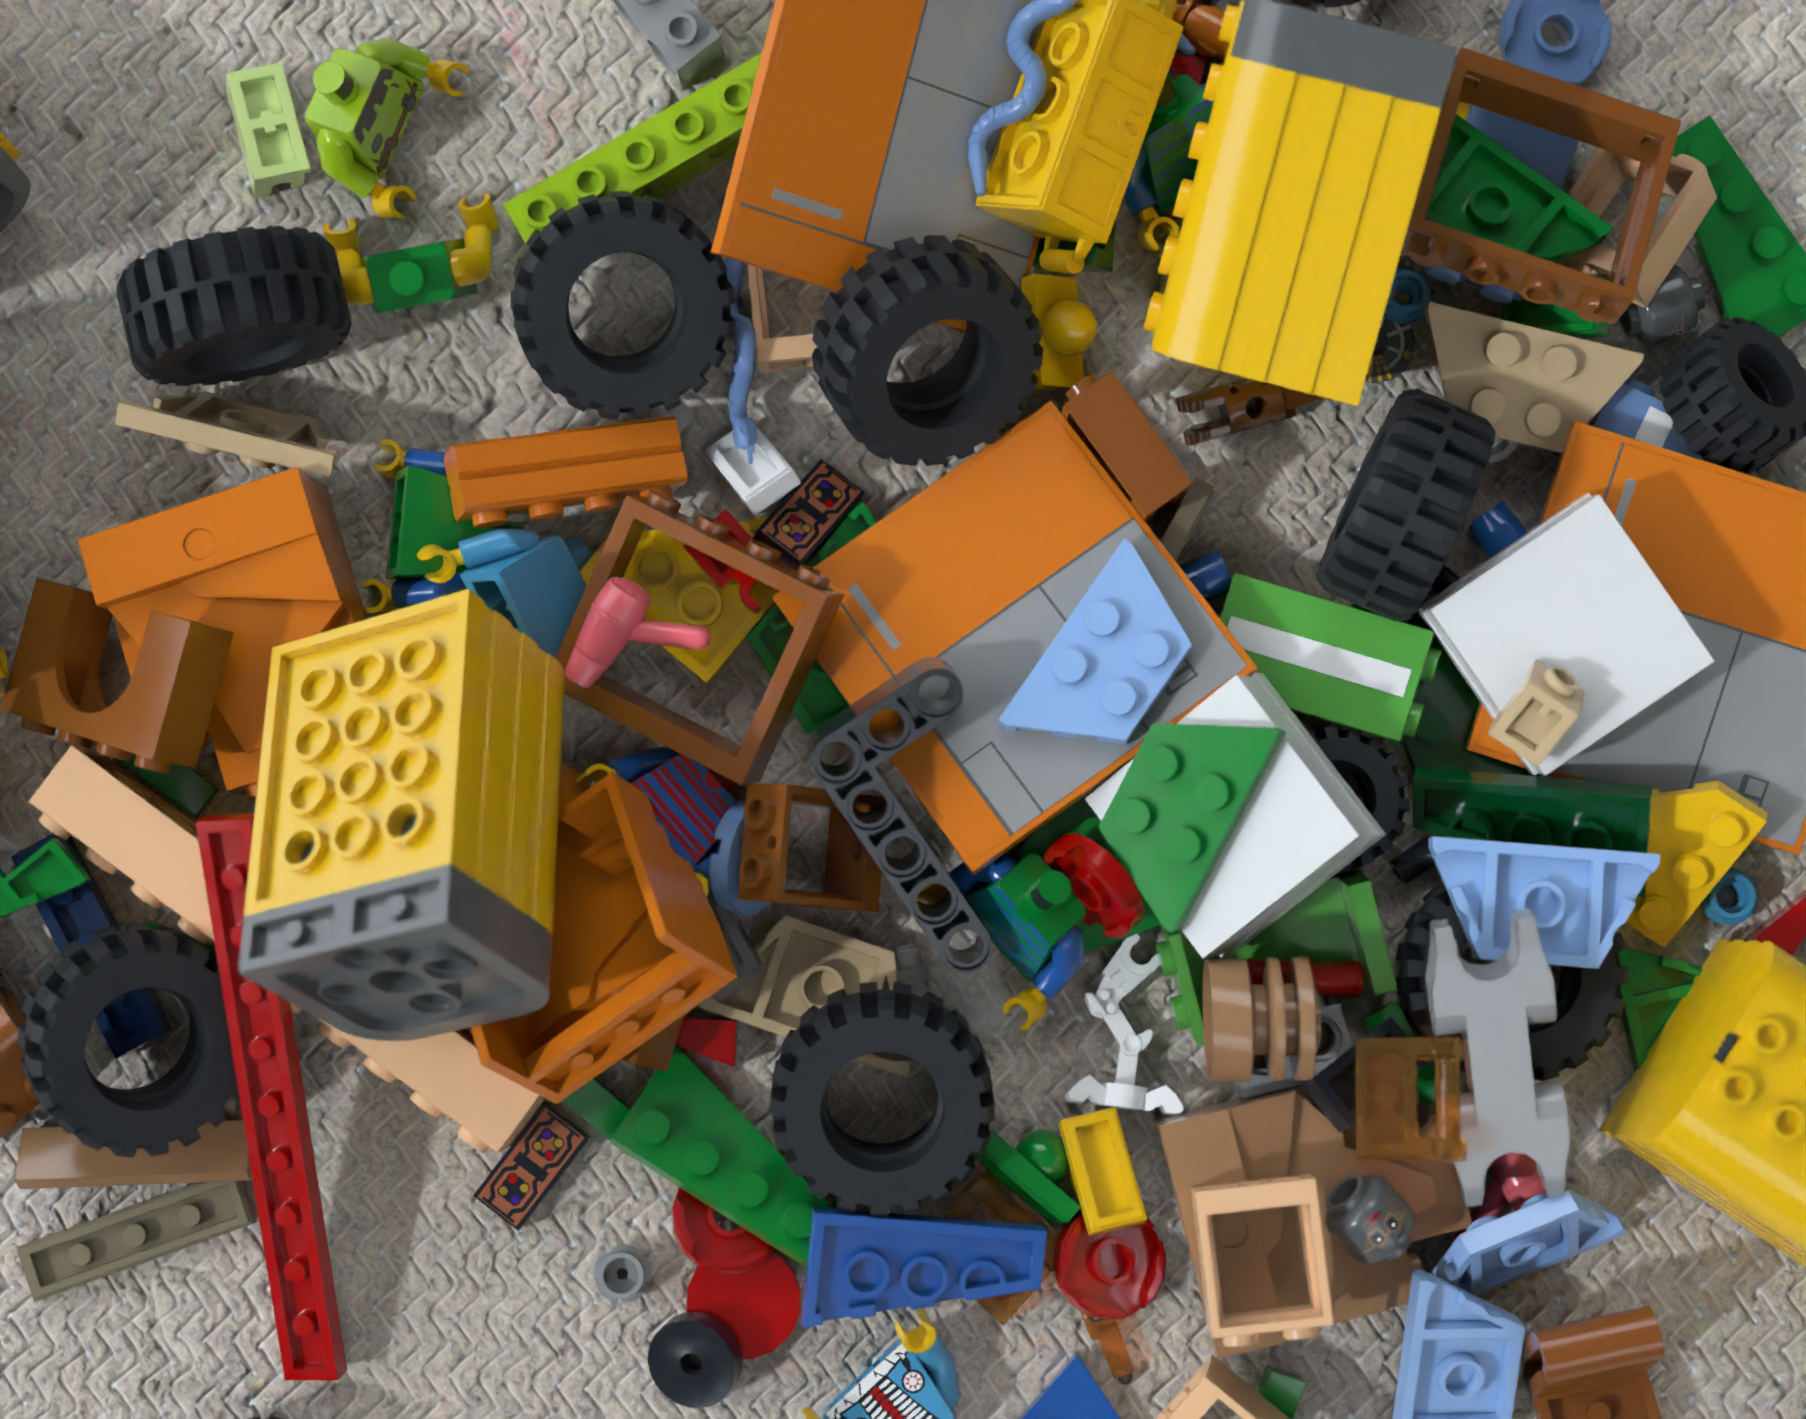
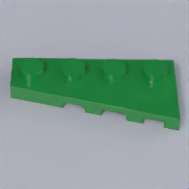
M1709 115L1677 136L1672 154L1674 157H1677L1679 154H1686L1704 164L1717 195L1713 205L1694 233L1697 242L1694 247L1702 267L1706 266L1716 292L1714 300L1721 318L1732 320L1734 317L1745 318L1749 323L1755 321L1763 325L1769 333L1773 332L1780 337L1806 320V253Z
M675 1045L667 1072L656 1070L611 1138L610 1144L806 1267L813 1207H832L824 1198L819 1199L807 1190V1181L802 1176L795 1177L785 1164V1158Z

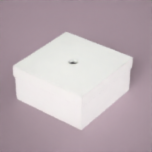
M1589 493L1583 494L1417 609L1430 630L1434 631V636L1493 721L1523 684L1528 668L1535 659L1542 661L1549 667L1551 665L1560 666L1577 679L1580 687L1585 691L1580 715L1542 763L1537 767L1516 753L1529 773L1534 776L1538 773L1546 776L1714 662V659L1600 495L1591 496Z
M1254 673L1252 676L1235 675L1177 723L1186 725L1279 728L1286 732L1181 928L1202 958L1220 956L1221 959L1231 957L1386 835L1262 673ZM1133 760L1085 798L1101 821Z

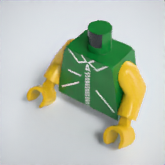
M485 193L484 201L473 207H470L467 197L459 201L458 208L467 229L464 238L363 257L360 256L361 245L357 223L354 219H348V229L338 232L330 230L329 223H325L323 225L324 237L335 248L347 302L356 306L371 304L373 313H380L478 293L476 284L485 281L491 270V232L499 225L490 195Z

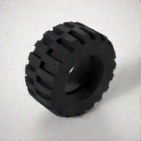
M611 191L609 197L596 198L592 194L579 198V205L567 211L561 207L549 216L551 222L541 232L537 229L533 232L526 242L529 248L524 258H518L513 273L516 280L514 290L511 291V310L515 322L513 325L522 350L531 368H534L540 376L542 383L554 394L559 393L564 396L569 405L583 412L587 408L597 410L602 418L616 420L619 413H631L635 420L651 417L650 409L662 405L669 411L682 404L679 396L689 389H692L697 394L708 383L704 376L711 366L719 368L726 355L722 346L725 337H732L735 319L730 315V305L735 303L733 286L728 281L726 275L728 269L720 255L711 253L713 245L710 239L693 221L677 208L673 209L665 205L660 199L645 194L643 198L631 196L628 191ZM629 252L639 254L654 261L668 275L675 293L673 318L664 334L645 350L626 356L600 354L583 343L572 327L569 316L571 289L580 274L595 261L615 253Z
M268 226L263 229L245 227L237 228L236 231L224 233L217 231L204 234V237L192 240L187 238L173 242L170 247L164 249L157 248L148 252L144 259H136L131 262L128 268L123 270L116 286L131 362L144 378L154 380L155 383L163 385L174 383L176 386H190L192 384H202L203 386L215 385L219 382H238L249 380L248 378L268 376L279 373V371L287 368L294 369L306 365L307 361L320 359L328 355L330 350H337L344 340L347 339L352 325L335 248L321 234L315 231L310 233L306 228L300 227L285 229L283 226Z
M942 235L924 236L923 243L918 244L913 237L894 242L895 249L884 253L879 248L865 256L868 262L857 271L851 267L840 279L843 286L837 294L832 291L829 293L821 308L826 315V319H818L814 328L812 340L818 348H815L812 353L813 369L820 378L818 384L843 424L858 443H863L869 452L881 459L892 457L896 464L908 466L917 465L918 459H922L926 466L945 464L946 457L955 455L957 459H963L974 454V447L986 441L990 445L1002 435L999 429L1008 420L1014 423L1023 412L1024 408L1021 402L1024 397L1031 398L1038 382V378L1033 373V370H1040L1043 362L1044 348L1039 343L1042 337V330L1039 319L1032 312L1033 306L1001 266L987 252H980L974 244L962 239H956L950 243L946 236ZM950 319L967 320L965 335L960 347L941 369L928 377L913 382L895 383L887 381L888 371L894 356L913 334L939 321Z
M1418 388L1404 390L1399 394L1361 465L1326 545V550L1322 556L1316 576L1325 591L1393 621L1411 618L1412 614L1419 608L1423 598L1427 596L1433 581L1441 571L1484 477V471L1489 463L1492 454L1491 449L1496 439V432L1488 419Z
M1443 884L1434 887L1422 898L1425 903L1418 912H1412L1404 926L1408 933L1404 943H1398L1395 959L1401 961V977H1395L1397 994L1404 995L1407 1008L1403 1010L1409 1025L1416 1026L1421 1033L1420 1041L1432 1053H1438L1446 1059V1064L1459 1071L1466 1072L1462 1033L1442 1036L1434 1035L1427 997L1425 973L1430 946V921L1448 919L1449 926L1452 927L1453 937L1456 940L1459 957H1461L1467 942L1464 930ZM1622 933L1614 935L1612 939L1613 945L1599 968L1560 966V984L1555 997L1556 1021L1528 1025L1533 1080L1546 1081L1559 1077V1072L1566 1068L1576 1069L1589 1060L1587 1052L1592 1047H1602L1611 1036L1612 1032L1607 1029V1026L1612 1017L1621 1018L1626 1001L1618 999L1620 984H1629V967H1621L1619 951L1626 950Z
M126 923L125 930L115 932L110 926L92 931L94 940L84 945L74 940L61 949L66 958L55 968L47 963L37 976L42 982L37 994L27 993L22 1010L27 1014L26 1024L18 1026V1044L24 1051V1058L20 1060L24 1076L31 1084L34 1095L54 1121L68 1134L73 1133L82 1144L97 1151L105 1146L109 1147L115 1156L133 1158L137 1149H144L151 1157L169 1153L168 1143L177 1139L187 1147L201 1139L197 1129L207 1121L218 1127L229 1116L222 1109L229 1097L240 1101L217 956L195 939H190L178 930L162 925L158 929H151L145 923ZM158 987L174 994L186 1007L190 1021L188 1042L175 1066L155 1082L138 1088L116 1089L100 1082L87 1065L85 1044L90 1027L102 1009L124 993L140 988Z
M877 981L860 983V992L847 995L842 988L827 995V1004L819 1009L812 1005L801 1016L800 1026L797 1030H790L782 1043L779 1060L775 1062L770 1114L773 1115V1134L777 1147L784 1148L786 1152L785 1164L795 1177L804 1175L807 1178V1190L819 1199L825 1198L828 1193L836 1197V1208L850 1213H854L857 1204L870 1206V1216L888 1217L887 1207L902 1205L904 1214L907 1215L921 1211V1199L930 1195L939 1203L952 1194L951 1182L956 1178L966 1182L976 1169L975 1156L977 1154H985L991 1138L989 1125L990 1122L994 1121L995 1102L990 1068L986 1061L985 1050L978 1036H973L969 1031L968 1021L956 1009L951 1012L943 1007V999L929 991L921 997L912 994L911 985L894 982L893 990H877ZM873 1052H893L914 1059L923 1065L934 1079L937 1089V1105L933 1116L923 1128L912 1136L892 1143H871L851 1136L834 1122L827 1105V1092L830 1081L843 1065L859 1056Z

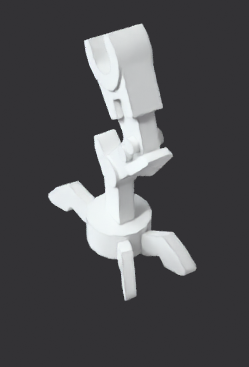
M1135 934L1123 941L1102 971L1104 977L1095 996L1093 993H1085L1084 1001L1091 1015L1103 1018L1118 1042L1119 1053L1114 1083L1103 1082V1084H1100L1091 1075H1088L1077 1082L1065 1094V1100L1069 1103L1081 1104L1088 1098L1096 1106L1116 1107V1109L1149 1112L1159 1107L1161 1115L1180 1114L1183 1112V1105L1177 1095L1167 1085L1148 1092L1146 1087L1134 1085L1138 1054L1150 1043L1153 1031L1148 1029L1136 1035L1122 1013L1119 1001L1160 966L1157 954L1144 965L1136 964L1131 959V948L1140 939V936Z

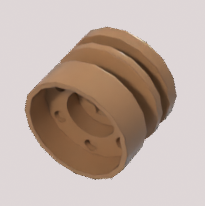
M1278 957L1266 959L1262 984L1252 985L1250 971L1245 958L1206 959L1203 968L1202 1014L1205 1063L1209 1083L1250 1081L1255 1055H1264L1271 1081H1282L1286 1054L1290 1056L1294 1080H1312L1315 1070V1057L1321 1039V1012L1319 995L1313 983L1308 958H1290L1287 984H1283Z

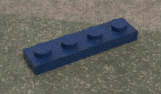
M52 833L11 856L17 868L51 839H58L91 878L83 886L35 904L63 958H66L61 949L74 940L84 945L94 940L92 931L110 926L115 932L121 930L73 838L70 836L68 840H64ZM151 987L124 993L105 1006L95 1018L116 1059L129 1055L173 1030Z

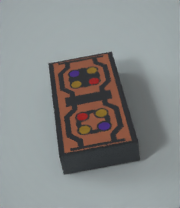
M820 459L801 480V484L791 491L757 529L753 539L778 550L781 553L779 560L797 571L799 565H806L851 511L859 505L865 492L824 460Z
M544 1103L473 1196L519 1231L591 1137L549 1104Z

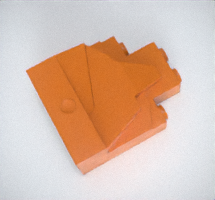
M298 467L77 539L97 606L107 609L113 614L131 678L135 670L151 610L234 632L202 747L209 744L207 736L211 735L226 790L241 795L247 794L248 800H256L272 647L367 619L328 488Z
M561 761L549 1001L542 1008L529 1014L471 1027L482 1066L555 1104H558L738 977L720 924L692 865L672 851L664 826L656 821L648 795L613 772L595 783L591 788L587 779L580 784H576V779L581 773Z

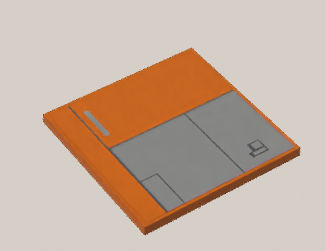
M775 0L711 253L839 292L843 286L840 281L843 275L851 267L855 271L859 270L868 262L865 256L881 248L885 253L895 249L894 242L913 237L918 244L923 243L924 236L942 235L946 236L950 243L953 240L962 239L974 244L980 252H987L1022 292L1021 278L1031 274L1040 238L975 206L978 195L975 192L974 179L971 175L972 171L969 167L970 163L968 162L967 154L968 140L971 136L972 128L978 122L980 116L985 114L992 106H997L1013 99L1022 72L1008 55L1006 45L1007 34L1009 32V25L1017 16L1018 11L1022 10L1033 0ZM1039 24L1032 30L1031 35L1029 37L1030 47L1032 46ZM1002 127L995 130L986 143L987 168ZM950 319L936 322V324L965 332L967 320Z
M1052 401L1046 403L1002 434L990 445L988 444L813 567L821 571V575L831 579L829 587L845 594L816 660L849 706L914 662L925 657H937L945 660L957 674L963 687V701L960 708L951 717L888 759L973 875L1112 777L1133 760L1152 723L1177 724L1235 675L1252 676L1254 673H1257L1258 669ZM1123 539L1128 540L1134 546L1192 644L1191 652L1127 745L1098 742L1095 738L1080 736L1074 739L1052 736L1051 732L1017 728V731H1009L999 726L998 719ZM779 591L772 596V599L794 629L805 603ZM941 676L927 678L921 684L919 696L925 700L941 698L948 689V680ZM892 709L880 710L872 716L869 727L875 732L887 733L897 726L900 714Z
M1573 421L1539 524L1583 494L1589 493L1591 496L1600 495L1714 659V662L1547 774V776L1563 779L1652 786V789H1660V793L1692 789L1697 783L1720 781L1768 812L1767 823L1752 841L1800 855L1806 837V492ZM1480 702L1465 749L1526 769L1515 751L1488 734L1493 719Z

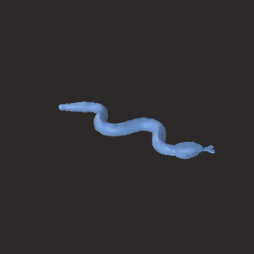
M1033 0L1022 10L1018 11L1017 16L1009 25L1006 40L1008 55L1024 74L1025 83L1021 92L1014 99L997 106H992L985 114L980 116L978 122L972 128L971 136L968 140L967 159L970 163L969 167L974 179L975 192L978 196H984L987 193L988 157L985 146L988 138L995 130L1017 123L1034 112L1045 95L1048 75L1041 59L1029 46V37L1032 30L1039 23L1067 11L1078 0Z
M724 201L721 202L719 205L720 214L722 211ZM725 257L724 263L728 269L726 275L728 281L733 286L735 303L730 305V315L735 319L732 335L734 337L735 350L728 392V409L730 421L733 425L735 448L747 450L748 463L752 464V453L755 451L754 445L757 443V433L754 421L747 417L746 405L756 367V334L752 322L749 318L740 314L739 308L740 303L738 300L740 299L739 294L745 264Z

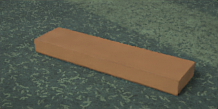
M226 1120L218 1127H215L210 1121H207L197 1129L201 1139L185 1147L177 1139L168 1143L169 1153L151 1157L144 1149H137L133 1158L115 1156L109 1147L105 1146L97 1151L82 1144L73 1133L68 1134L61 1127L22 1128L15 1182L19 1189L251 1181V1167L243 1120Z

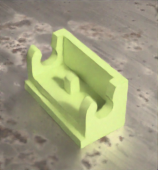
M282 62L226 73L227 98L254 199L270 196L273 192V186L280 183L290 182L292 189L301 187L304 184L305 173L310 172V165Z

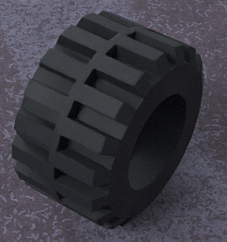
M1734 317L1732 320L1724 318L1668 360V363L1661 372L1664 380L1660 382V393L1665 398L1663 406L1666 414L1673 421L1672 426L1677 434L1684 438L1687 442L1686 445L1694 453H1699L1706 462L1741 473L1751 474L1754 471H1758L1806 436V370L1800 365L1797 360L1798 357L1793 351L1788 349L1776 334L1766 331L1763 325L1755 321L1749 323L1745 318Z
M1335 726L1324 727L1315 732L1311 731L1309 734L1334 767L1348 772L1356 779L1363 792L1364 806L1386 833L1384 837L1339 871L1344 872L1364 867L1374 862V859L1386 854L1394 846L1392 841L1396 836L1402 834L1406 825L1402 820L1404 813L1410 811V798H1405L1404 788L1409 786L1406 774L1400 776L1395 766L1400 761L1393 752L1387 754L1381 748L1384 744L1374 736L1370 738L1362 736V731L1353 728L1339 730Z

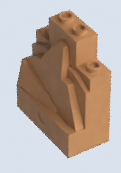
M1302 1085L1248 1098L1240 1097L1183 1111L1180 1114L1155 1118L1205 1315L1206 1310L1191 1187L1310 1174L1316 1179L1333 1323L1384 1312L1386 1309L1408 1304L1412 1269H1422L1416 1249L1406 1250L1400 1257L1390 1262L1384 1259L1372 1264L1358 1262L1330 1234L1325 1224L1326 1199L1333 1188L1348 1176L1354 1174L1362 1176L1374 1174L1385 1178L1413 1210L1415 1219L1414 1227L1410 1233L1411 1242L1468 1228L1472 1224L1469 1212L1478 1210V1206L1466 1207L1462 1199L1456 1169L1443 1137L1441 1111L1437 1109L1427 1111L1429 1121L1419 1131L1409 1130L1407 1126H1404L1399 1121V1118H1396V1123L1400 1124V1128L1405 1135V1141L1394 1151L1385 1150L1384 1147H1380L1378 1142H1375V1138L1364 1127L1363 1117H1360L1351 1126L1339 1133ZM1298 1205L1211 1215L1223 1314L1310 1304ZM1283 1331L1259 1333V1343L1228 1347L1224 1346L1223 1337L1212 1339L1209 1334L1212 1347L1218 1359L1288 1342L1283 1337Z

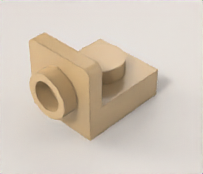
M1535 659L1528 668L1523 684L1491 723L1488 734L1538 767L1579 717L1585 691L1580 687L1577 679L1566 669L1557 665L1549 667L1542 661Z

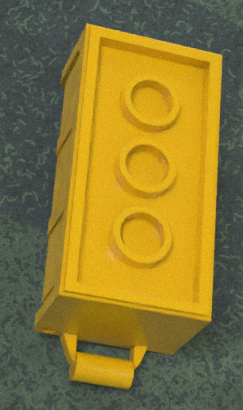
M1078 0L1067 11L1040 23L1031 49L1041 59L1048 75L1045 95L1034 112L1017 123L1002 127L987 168V193L984 196H977L975 206L1036 237L1045 238L1044 251L1039 259L1040 265L1045 271L1077 274L1082 271L1085 263L1084 259L1094 243L1106 244L1108 242L1184 26L1172 20L1173 13L1177 8V0ZM1023 73L1020 76L1013 99L1023 89L1025 83ZM1060 241L1078 242L1075 251L1058 249Z

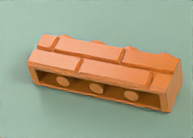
M674 416L452 444L444 454V465L448 485L450 486L454 518L456 522L473 520V525L476 529L508 523L507 515L529 512L531 521L553 519L564 515L563 507L584 504L585 513L605 512L618 508V500L625 499L626 495L648 496L650 490L664 497L673 498L672 492H676L687 483L688 478L684 454L681 451L677 419Z

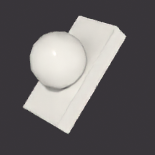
M757 426V443L754 445L755 451L752 453V464L748 463L747 450L735 448L733 431L705 450L713 465L754 516L758 513L773 512L791 493V490L801 484L791 466Z

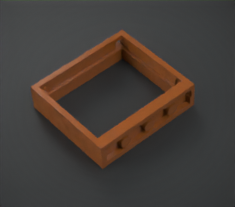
M1461 47L1453 63L1401 253L1410 256L1414 262L1424 266H1441L1465 274L1474 283L1497 285L1518 292L1530 302L1538 304L1551 303L1575 311L1578 316L1587 321L1607 322L1614 325L1634 300L1681 120ZM1459 101L1640 161L1608 281L1425 219Z
M652 490L649 491L648 496L626 495L555 657L562 664L564 670L573 648L576 646L575 643L592 602H594L596 596L611 577L623 578L646 524L805 603L741 746L604 675L588 688L576 684L565 676L564 694L740 785L759 782L845 594L829 587L831 579L821 575V571L802 564L799 565L796 571L778 562L781 553L764 543L749 539L746 546L728 537L731 528L716 519L700 514L696 521L680 513L679 509L682 504L674 498L664 497Z

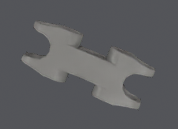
M1530 908L1513 910L1509 947L1499 960L1486 965L1471 964L1458 956L1456 940L1453 937L1452 927L1449 926L1448 919L1430 921V946L1425 979L1433 1032L1435 1036L1462 1033L1468 1092L1440 1095V1111L1444 1141L1456 1169L1464 1204L1466 1207L1483 1205L1486 1170L1496 1158L1509 1153L1526 1154L1535 1160L1537 1172L1540 1175L1542 1187L1545 1188L1547 1197L1564 1195L1567 1157L1571 1143L1565 1096L1560 1081L1534 1084L1528 1025L1555 1022L1557 1016L1553 975L1541 946L1535 916Z

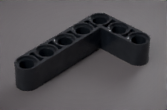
M925 657L914 662L818 726L811 733L808 740V756L816 777L943 961L952 970L960 973H973L982 969L989 962L993 953V942L983 919L878 767L880 763L951 717L960 708L963 701V687L954 669L945 660L937 657ZM941 676L948 680V689L941 698L925 700L919 696L921 684L927 678ZM883 709L897 711L900 714V720L893 730L887 733H878L869 727L870 720L876 712ZM833 742H842L851 748L848 759L839 765H828L820 760L822 750ZM876 790L883 795V800L875 810L861 812L853 807L854 799L860 792ZM908 837L915 841L912 852L903 858H892L885 853L887 845L895 838ZM929 884L945 886L946 893L939 902L924 904L917 900L919 892ZM971 930L978 934L975 943L969 948L957 950L949 946L951 938L957 932Z

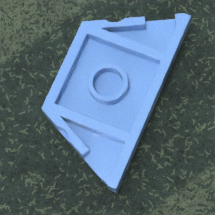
M1123 539L998 719L999 726L1009 731H1017V728L1051 732L1052 736L1076 739L1083 736L1095 738L1098 742L1127 745L1192 649L1190 640L1131 542Z
M1434 836L1428 839L1429 850L1475 959L1496 961L1500 959L1509 947L1513 910L1530 908L1535 916L1541 946L1548 965L1599 968L1613 945L1612 939L1619 927L1625 924L1636 903L1634 901L1650 873L1655 872L1660 864V854Z
M1570 1190L1564 1191L1562 1196L1547 1197L1546 1193H1542L1525 1201L1521 1205L1520 1210L1501 1218H1498L1496 1215H1489L1473 1222L1466 1229L1465 1233L1457 1237L1430 1274L1475 1296H1480L1627 1235L1628 1231L1618 1212Z
M1412 1269L1392 1419H1512L1525 1334V1326L1518 1316L1422 1269Z

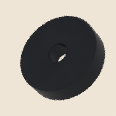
M685 1312L671 1318L655 1334L648 1350V1366L655 1384L669 1399L685 1407L705 1408L721 1401L735 1386L742 1372L743 1357L736 1336L725 1323L706 1313ZM689 1353L696 1355L701 1360L702 1366L692 1363Z

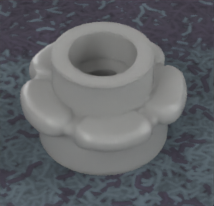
M614 1246L609 1254H602L596 1261L594 1275L598 1278L597 1288L610 1301L623 1299L625 1302H631L638 1299L646 1290L645 1282L651 1278V1266L645 1256H639L637 1250L632 1246ZM624 1268L628 1271L626 1279H620L617 1276L619 1269Z

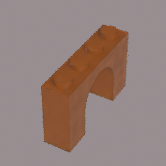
M37 577L0 710L23 717L20 727L30 731L55 736L56 729H60L57 740L92 748L93 742L97 741L95 752L102 755L130 761L132 753L136 754L134 765L166 774H169L172 764L196 768L234 632L151 610L132 678L122 695L112 705L107 707L100 689L99 668L113 614L109 610L96 605L93 592Z

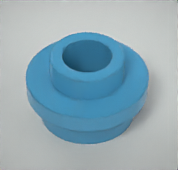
M1396 268L1383 314L1385 319L1396 324H1408L1416 321L1425 313L1426 301L1430 302L1431 293L1428 283L1421 274L1409 268ZM1399 289L1406 292L1409 297V304L1405 306L1397 304L1392 297V291Z
M1729 868L1702 901L1700 907L1709 919L1718 924L1734 925L1741 923L1749 918L1755 910L1758 898L1756 886L1746 873L1735 868ZM1723 886L1730 887L1735 894V900L1728 908L1721 905L1718 900V892Z

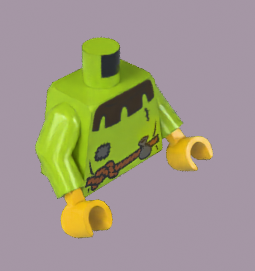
M389 38L362 43L357 47L355 53L342 48L334 50L329 61L319 65L314 72L313 85L316 90L306 110L305 122L317 138L320 163L326 174L361 198L370 196L372 198L373 210L379 217L384 219H406L402 213L397 212L395 209L394 197L404 202H415V193L407 186L382 185L378 182V179H383L424 88V84L420 80L426 77L430 86L435 91L458 97L462 96L463 93L450 88L448 84L450 72L453 70L466 74L471 72L462 63L446 59L432 62L430 61L429 54Z

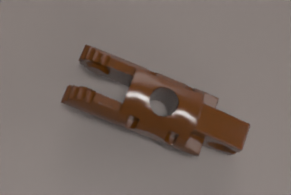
M1245 378L1175 399L1178 412L1181 413L1198 412L1202 409L1218 405L1221 418L1193 425L1183 431L1186 446H1192L1297 416L1295 407L1323 399L1324 397ZM1255 397L1254 405L1246 409L1247 402Z

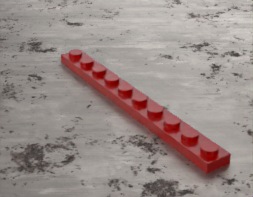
M255 813L205 816L196 821L195 824L285 1380H339L347 1371L291 1004L238 973Z

